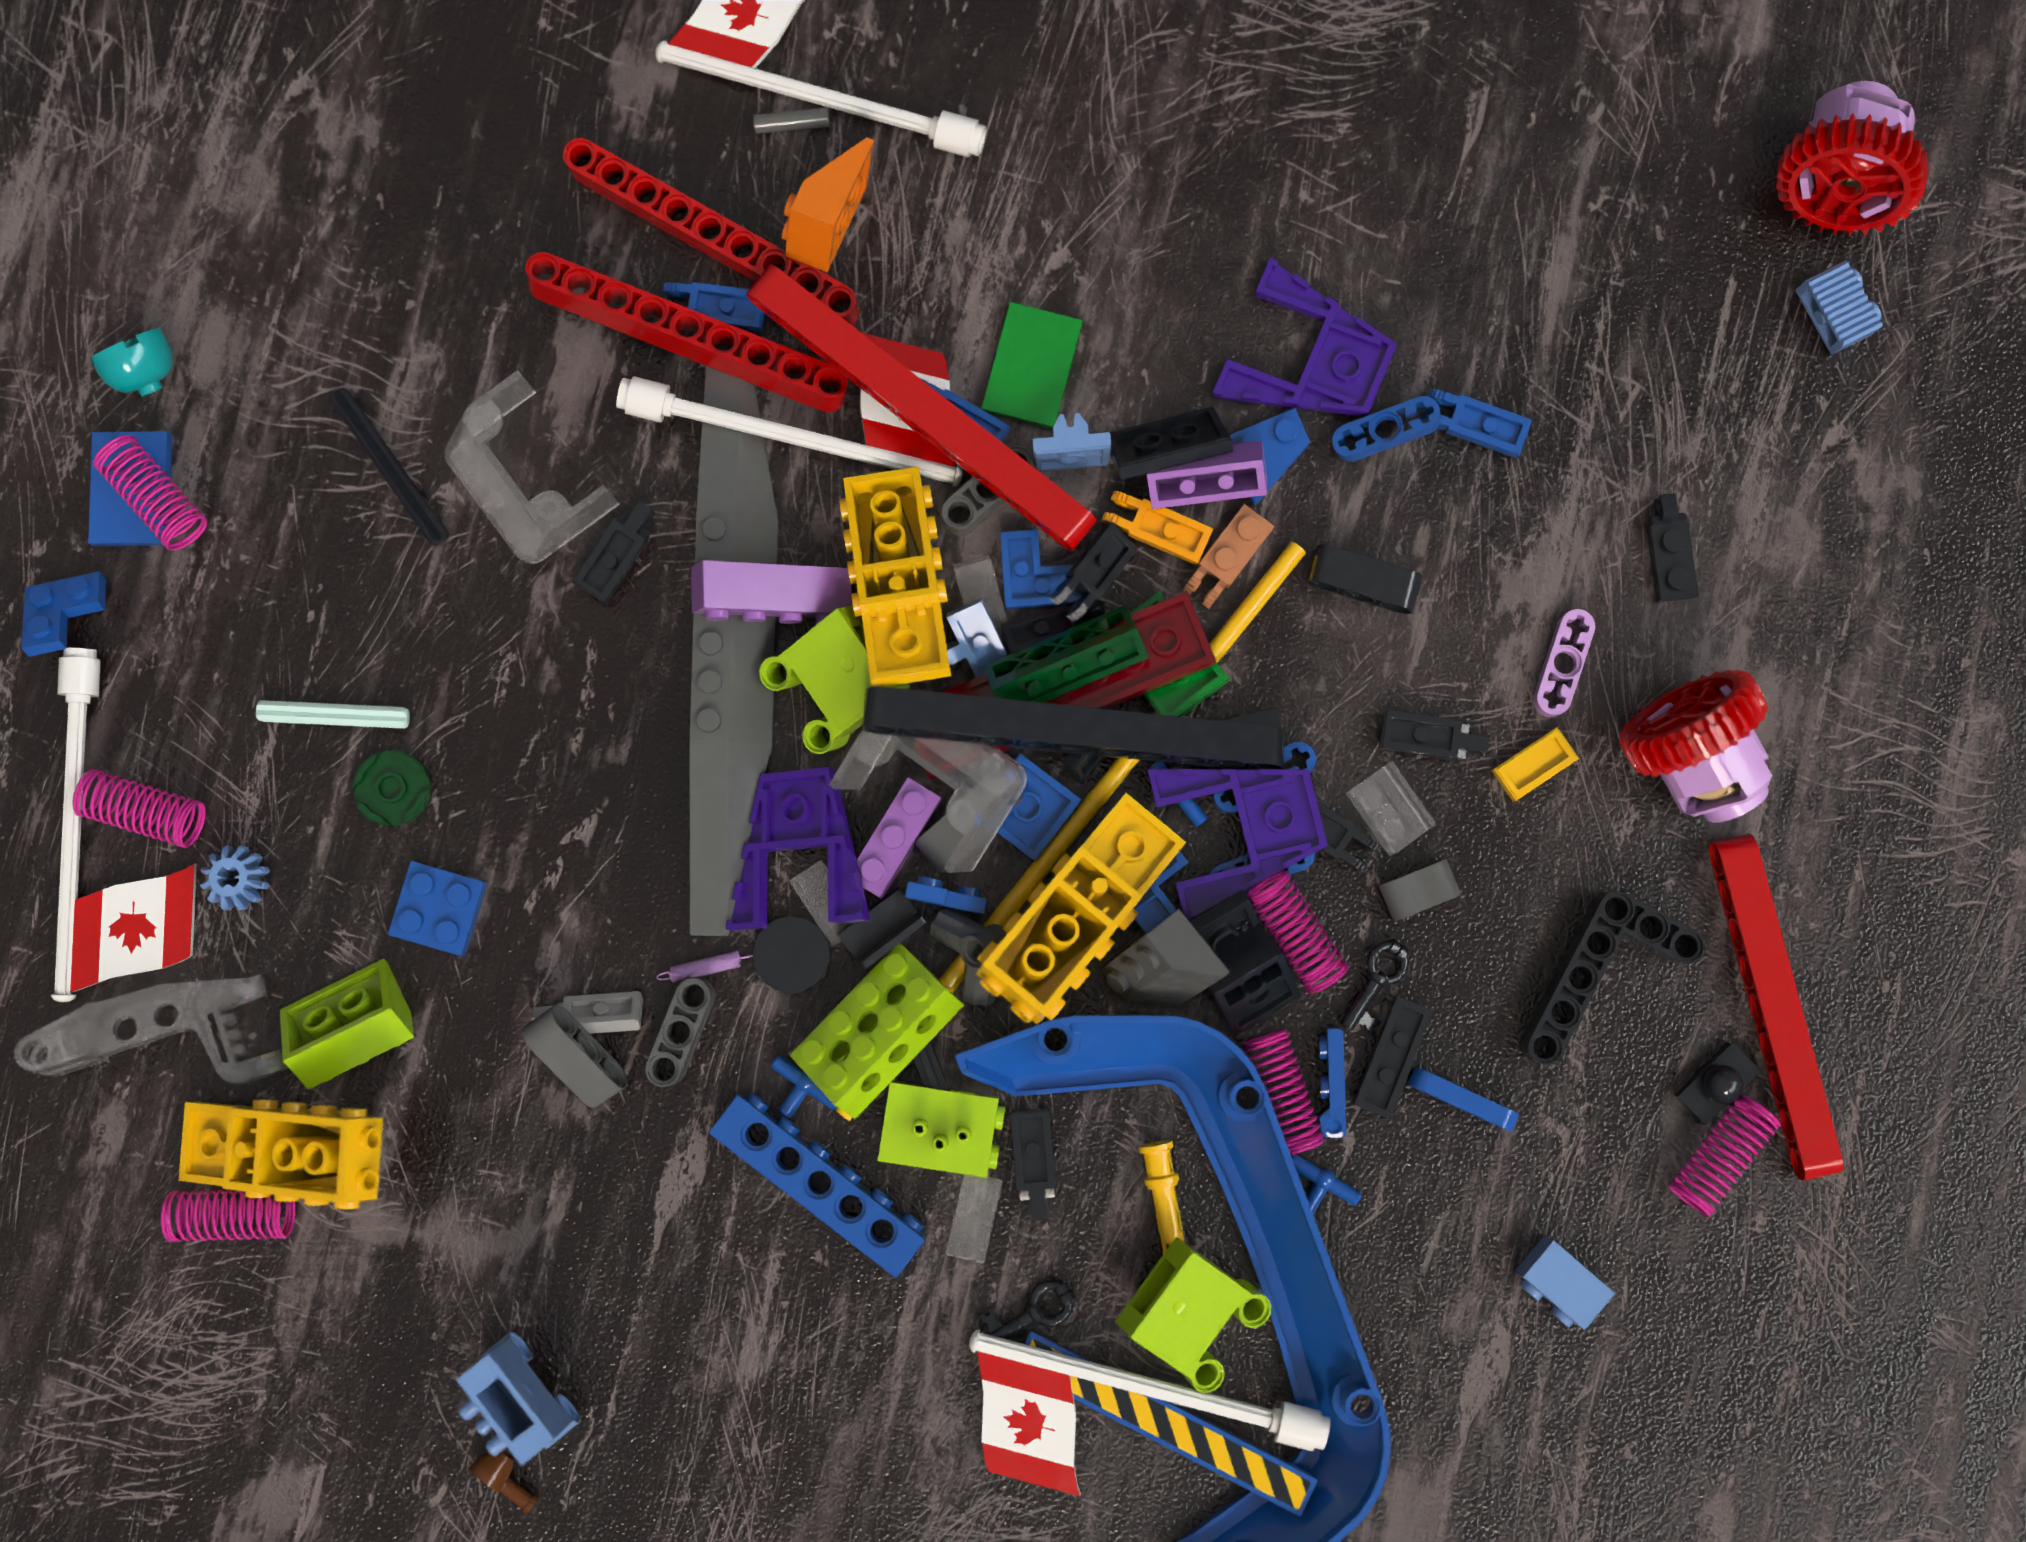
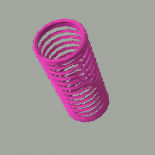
M123 435L109 441L98 451L94 458L93 464L96 470L105 477V480L111 484V487L116 489L119 495H122V499L127 502L128 506L133 508V512L138 514L141 520H144V524L150 527V531L155 533L158 539H161V543L166 549L179 550L195 541L204 532L207 526V518L200 513L199 509L194 508V504L189 502L187 496H183L182 490H177L178 485L172 483L170 477H166L167 473L161 471V466L155 464L156 461L150 458L148 452H144L145 448L139 446V442L134 436ZM133 442L131 447L120 452L112 459L108 466L103 467L104 462L116 449ZM139 456L130 466L119 471L127 462ZM141 463H144V464H143L137 471H135L133 474H131V475L125 477L126 474H128L133 468H135L136 466H138V465L141 464ZM150 469L143 477L131 483L139 474ZM121 475L118 480H114L115 476ZM154 476L150 482L145 484L143 487L137 489V487L141 485L145 480ZM127 481L124 486L119 487L121 482ZM160 482L153 490L142 496L151 486ZM171 486L175 488L174 490L169 491ZM133 487L130 492L125 493L127 488ZM166 488L160 495L148 502L156 493ZM178 492L180 496L174 498V496ZM139 493L135 499H131L132 495ZM168 495H171L166 501L161 503L159 506L153 508L162 499H164ZM144 499L141 505H136L137 501ZM182 499L186 500V502L179 504ZM175 502L169 509L159 514L168 505ZM150 505L147 511L142 512L143 507ZM188 505L191 506V509L185 510ZM181 508L176 514H174V515H173L172 517H170L169 519L165 520V519H166L169 515H171L174 511H176L177 509ZM155 512L152 517L147 518L149 513ZM187 514L184 518L180 519L173 526H171L175 521H177L179 518ZM161 518L157 524H153L155 519ZM198 519H202L200 525L188 536L179 541L169 543L171 538L183 534ZM167 524L163 530H159L160 526ZM187 525V526H186L185 528H183L181 531L177 532V531L180 530L183 526Z
M97 769L85 772L76 785L73 794V810L80 817L94 819L98 822L102 821L103 824H110L114 827L118 826L120 829H127L130 832L135 831L136 834H143L147 837L151 836L152 839H159L163 842L167 841L169 844H176L182 848H188L197 840L205 820V806L202 801L193 800L192 798L186 800L185 796L178 797L176 793L161 792V789H153L152 786L145 787L143 783L137 785L136 781L129 782L126 778L121 779L120 776L113 777L112 774H104L103 771ZM97 776L98 782L93 789L90 805L86 809L87 792L92 781ZM106 777H110L109 781L106 783ZM117 779L118 782L114 786V780ZM122 782H126L127 784L122 787ZM111 784L109 795L102 807L104 795ZM84 786H85V789H84V792H83V796H82V810H83V812H81V811H80V798H81V794H82L83 788H84ZM119 787L114 805L110 809L113 796L117 788ZM127 789L124 803L121 809L119 810L121 799ZM147 789L151 790V792L149 793L148 796H147ZM135 792L133 803L127 813L129 802ZM155 792H159V795L155 799ZM166 794L167 797L163 802V795ZM143 795L142 803H141L140 808H139V810H138V812H137V814H136V816H135L138 803H139V801H140V799H141V796ZM171 797H175L174 802L171 804ZM151 798L150 806H149L148 811H147V813H146V815H145V817H144V813H145L146 806H147V804H148V802H149V799ZM182 799L184 802L179 807V800ZM159 801L157 811L155 813L154 818L152 819L154 809L157 805V802ZM166 804H167L166 811H165L164 816H163V818H162V820H161V822H160V819H161V816H162V812H163V810H164V808H165V806H166ZM198 805V817L191 836L183 843L182 838L191 827L195 815V806ZM98 806V813L94 815V810ZM174 806H175L174 814H173L172 819H171V821H170V823H169V819H170L171 813H172V811H173V809H174ZM107 807L106 815L103 817L102 812ZM115 810V817L111 819L110 815ZM191 811L190 819L185 830L183 831L186 819ZM123 812V819L119 822L118 817ZM131 815V822L127 825V819ZM140 816L139 825L135 827V822ZM148 819V825H147V827L144 829V828H143V824H144V823L146 822V820ZM156 821V829L152 832L151 827ZM165 822L164 831L160 834L159 829L163 826ZM173 825L172 834L168 837V831Z
M1282 870L1254 885L1246 893V896L1249 898L1252 906L1257 905L1254 911L1255 913H1261L1259 920H1266L1263 927H1271L1268 934H1276L1273 941L1280 942L1278 945L1279 949H1285L1283 956L1288 957L1287 963L1293 964L1292 970L1298 971L1296 977L1303 978L1301 985H1304L1306 992L1316 993L1331 986L1343 977L1348 971L1349 965L1346 964L1345 960L1341 959L1342 954L1336 952L1337 947L1332 945V939L1327 938L1328 932L1322 930L1323 925L1318 923V917L1313 916L1314 911L1308 909L1309 903L1304 902V896L1299 894L1300 889L1294 887L1295 881L1289 880L1290 874H1288V871ZM1278 880L1276 883H1274V884L1271 885L1270 887H1268V888H1266L1265 890H1263V891H1261L1260 893H1258L1260 890H1262L1263 888H1265V887L1268 886L1269 884H1271V883H1273L1274 881ZM1287 883H1291L1289 888L1281 890ZM1296 890L1294 895L1286 897L1291 891ZM1281 895V896H1280L1279 898H1277L1275 901H1273V902H1271L1270 904H1268L1267 906L1261 908L1263 905H1265V904H1266L1267 902H1269L1270 900H1272V899H1274L1275 897ZM1296 898H1301L1299 902L1291 904ZM1282 903H1285L1284 905H1282L1280 908H1278V909L1275 910L1274 912H1272V913L1266 915L1269 911H1271V910L1274 909L1275 907L1279 906V905L1282 904ZM1301 905H1306L1304 909L1296 911ZM1287 910H1290V911H1289L1288 913H1286L1284 916H1282V917H1280L1279 919H1277V920L1271 922L1274 918H1276V917L1279 916L1280 914L1284 913V912L1287 911ZM1306 912H1310L1308 917L1300 919ZM1292 917H1295L1293 920H1291L1289 923H1287V924L1284 925L1283 927H1281V928H1279V929L1273 931L1275 928H1277L1279 925H1281V924L1284 923L1285 921L1289 920V919L1292 918ZM1311 919L1315 920L1313 924L1305 926ZM1302 923V924L1299 925L1297 928H1295L1293 931H1291V932H1289L1288 934H1286V935H1284V936L1278 938L1281 934H1283L1284 932H1286V931L1289 930L1290 928L1294 927V926L1297 925V924ZM1315 927H1320L1318 931L1310 933ZM1307 930L1306 932H1304L1301 936H1299V937L1296 938L1295 940H1293V941H1291V942H1289V943L1283 945L1286 941H1288V940H1289L1290 938H1292L1293 936L1297 935L1298 933H1300V932H1302V931ZM1320 934H1324L1323 938L1315 940ZM1312 937L1310 940H1308L1306 943H1304L1303 945H1301V946L1298 947L1297 949H1295V950H1293V951H1291V952H1288L1291 948H1293V947H1294L1295 945H1297L1298 943L1302 942L1303 940H1305V939H1307V938ZM1325 941H1329L1328 945L1320 947ZM1317 944L1315 947H1313V948H1312L1311 950H1309L1307 953H1305V954H1303L1302 956H1300V957H1298V958L1292 960L1297 954H1299V953L1302 952L1303 950L1307 949L1308 947H1310V946H1312V945ZM1330 948L1334 949L1333 952L1325 954ZM1319 951H1322L1309 962L1297 967V965L1304 961L1306 958L1310 957L1311 955ZM1334 955L1338 956V959L1330 961ZM1324 958H1327L1324 962H1322L1320 965H1318L1311 971L1300 975L1304 970H1306L1311 965L1315 964L1316 962ZM1340 968L1326 980L1312 986V984L1325 977L1331 971Z
M1282 1029L1241 1043L1240 1046L1243 1047L1242 1050L1246 1053L1283 1043L1267 1051L1250 1056L1248 1059L1251 1061L1267 1055L1285 1052L1266 1061L1254 1064V1066L1258 1068L1271 1063L1289 1060L1273 1068L1258 1072L1259 1076L1275 1071L1293 1068L1272 1078L1262 1080L1263 1084L1297 1076L1279 1085L1266 1088L1268 1093L1280 1088L1299 1085L1269 1097L1270 1101L1284 1096L1302 1093L1290 1100L1272 1105L1273 1109H1277L1285 1105L1304 1102L1289 1110L1275 1113L1277 1118L1293 1112L1308 1110L1296 1117L1279 1121L1280 1126L1312 1118L1300 1125L1282 1130L1283 1135L1298 1129L1314 1127L1302 1134L1285 1138L1289 1152L1293 1155L1323 1144L1325 1139L1323 1138V1133L1317 1131L1320 1124L1313 1123L1318 1117L1311 1114L1315 1108L1307 1106L1312 1099L1303 1098L1309 1092L1306 1089H1301L1305 1086L1306 1082L1297 1081L1303 1076L1302 1073L1295 1072L1300 1068V1065L1292 1064L1298 1057L1294 1055L1288 1056L1295 1050L1292 1047H1286L1292 1042L1290 1039H1285L1290 1035L1288 1033L1289 1030Z
M1743 1094L1734 1101L1735 1105L1728 1107L1729 1112H1723L1724 1119H1718L1719 1126L1712 1127L1714 1133H1707L1708 1140H1702L1703 1147H1696L1698 1154H1691L1693 1161H1686L1687 1168H1680L1682 1175H1675L1676 1181L1671 1180V1183L1668 1184L1670 1190L1680 1199L1707 1217H1711V1214H1714L1715 1208L1691 1191L1680 1179L1694 1186L1717 1205H1721L1720 1200L1695 1183L1685 1172L1698 1178L1719 1196L1726 1198V1194L1699 1175L1690 1165L1702 1170L1728 1191H1732L1731 1186L1704 1168L1696 1158L1707 1163L1731 1183L1737 1184V1181L1728 1172L1708 1160L1701 1151L1711 1155L1735 1175L1742 1177V1173L1728 1161L1715 1154L1706 1144L1715 1147L1740 1168L1748 1170L1744 1162L1719 1146L1711 1137L1722 1141L1734 1153L1749 1163H1753V1159L1736 1145L1724 1139L1717 1130L1727 1134L1749 1153L1759 1156L1756 1149L1728 1131L1722 1123L1731 1126L1737 1133L1756 1147L1764 1149L1763 1144L1759 1140L1733 1124L1727 1116L1736 1119L1761 1140L1769 1142V1138L1762 1131L1739 1117L1732 1109L1740 1111L1751 1122L1770 1135H1775L1774 1130H1778V1127H1781L1780 1121L1771 1112Z
M213 1189L208 1192L201 1190L199 1193L196 1190L190 1193L187 1190L182 1193L178 1190L170 1191L162 1204L161 1229L164 1238L169 1242H180L182 1240L186 1242L194 1240L196 1242L200 1239L203 1241L209 1239L212 1241L218 1239L223 1241L227 1238L230 1241L236 1238L238 1240L244 1238L247 1240L253 1238L258 1240L262 1237L264 1239L271 1237L274 1239H285L290 1235L294 1226L295 1201H285V1217L283 1226L280 1228L281 1201L273 1200L272 1204L271 1195L267 1197L264 1208L266 1225L262 1231L263 1198H257L255 1209L257 1226L255 1231H253L254 1198H248L246 1211L244 1197L246 1191L235 1190L233 1192L229 1189L225 1192L222 1189L217 1192ZM213 1193L214 1197L211 1206L209 1195ZM222 1193V1200L219 1206L218 1195ZM228 1193H231V1199H230V1203H229V1224H230V1229H229V1231H228V1233H227L226 1228H225V1227H226V1223H227V1218H228V1199H227V1194H228ZM237 1193H240V1198H239V1202H238V1224H239V1228H238L237 1233H236L235 1228H234V1226H235V1221H236V1217H237V1200H236V1194H237ZM193 1194L196 1195V1199H195V1202H194V1208H193V1200H192V1197H191ZM201 1194H205V1198H204V1201H203V1207H202V1200H201V1197H200ZM174 1196L177 1198L175 1211L177 1231L175 1235L172 1231L170 1219L171 1204ZM189 1207H190L189 1221H188V1209H189ZM219 1211H220L221 1230H220V1232L218 1233V1231H217V1225H218ZM245 1212H246V1214H247V1224H248V1227H247V1229H246V1232L244 1231V1228H243L244 1220H245ZM210 1215H211V1223H212V1231H211V1233H209V1231H208V1226H209V1221H210ZM201 1218L204 1227L202 1234L199 1231ZM192 1220L195 1227L193 1234L190 1231ZM270 1220L272 1221V1231L270 1229Z

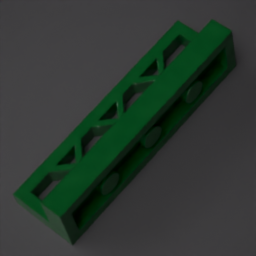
M1124 605L984 665V669L995 698L1045 703L1146 660L1149 657L1127 606ZM1122 621L1125 622V624H1123V625H1120V626H1118V627H1116V628H1113V629H1111V630H1108V628H1109L1110 626H1113V625H1115V624H1117V623H1120V622H1122ZM1085 639L1083 642H1080L1076 645H1072V643L1075 641ZM1049 654L1047 657L1041 660H1036L1038 657L1042 655ZM1013 669L1012 672L999 678L996 677L1000 673Z

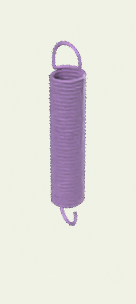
M737 950L727 954L723 953L714 957L670 967V972L660 973L656 978L658 980L671 979L672 983H676L686 979L714 974L727 969L738 968L741 966L740 959L750 958L753 955L740 957ZM667 973L670 978H658V976Z

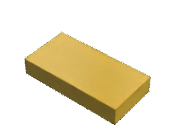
M1556 727L1491 771L1511 800L1515 802L1579 758L1558 727Z

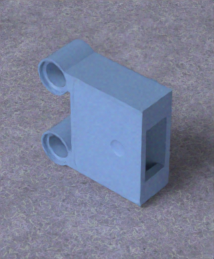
M510 1331L478 1358L479 1362L456 1381L470 1398L459 1407L460 1415L465 1420H470L477 1413L481 1412L483 1417L476 1422L478 1432L481 1435H487L494 1429L497 1433L496 1436L486 1443L488 1452L493 1456H497L505 1448H508L522 1466L544 1447L549 1448L579 1424L580 1417L573 1404L565 1396L558 1394L554 1398L527 1364L532 1360L530 1349L520 1336Z

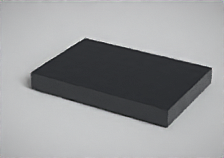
M1214 407L1110 432V456L1121 480L1233 452L1232 439Z

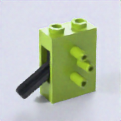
M930 1041L913 1059L923 1085L893 1080L889 1084L878 1161L987 1178L988 1169L997 1168L1000 1146L992 1145L994 1129L1002 1130L1005 1107L998 1106L999 1096L949 1089Z

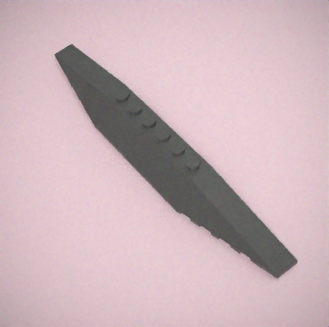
M723 343L714 346L720 351L731 349V346ZM706 366L703 405L760 419L754 384ZM702 422L696 512L695 564L703 560L778 564L779 520L763 437ZM693 613L690 710L691 936H730L731 930H726V922L732 919L736 900H732L735 883L740 882L745 862V859H741L744 844H749L753 824L749 823L756 790L760 774L766 773L769 756L773 747L774 691L762 684L759 670L765 659L775 656L776 617L766 616V621L744 622L742 621V615H729L728 620L711 621L705 620V614Z

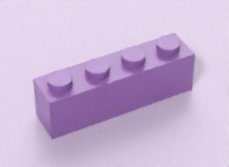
M706 560L691 567L692 613L705 614V620L722 621L728 620L729 615H742V621L763 622L766 621V616L779 617V622L785 624L802 623L803 618H816V624H818L835 609L852 605L848 568Z

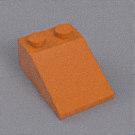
M866 137L806 178L797 195L794 193L790 194L784 210V215L788 219L782 232V239L786 240L785 257L828 273L867 188L873 139Z

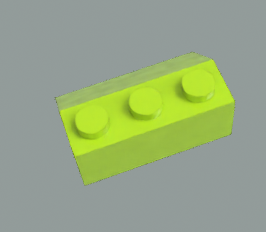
M381 959L279 1010L283 1062L308 1090L323 1082L330 1081L335 1076L357 1065L364 1064L370 1059L414 1038L411 1011L385 959Z

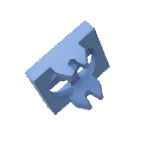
M1075 413L1073 427H1068L1064 414H1060L1053 426V437L1032 439L1033 467L1038 471L1097 467L1109 464L1111 451L1110 432L1089 434L1088 424L1080 413Z

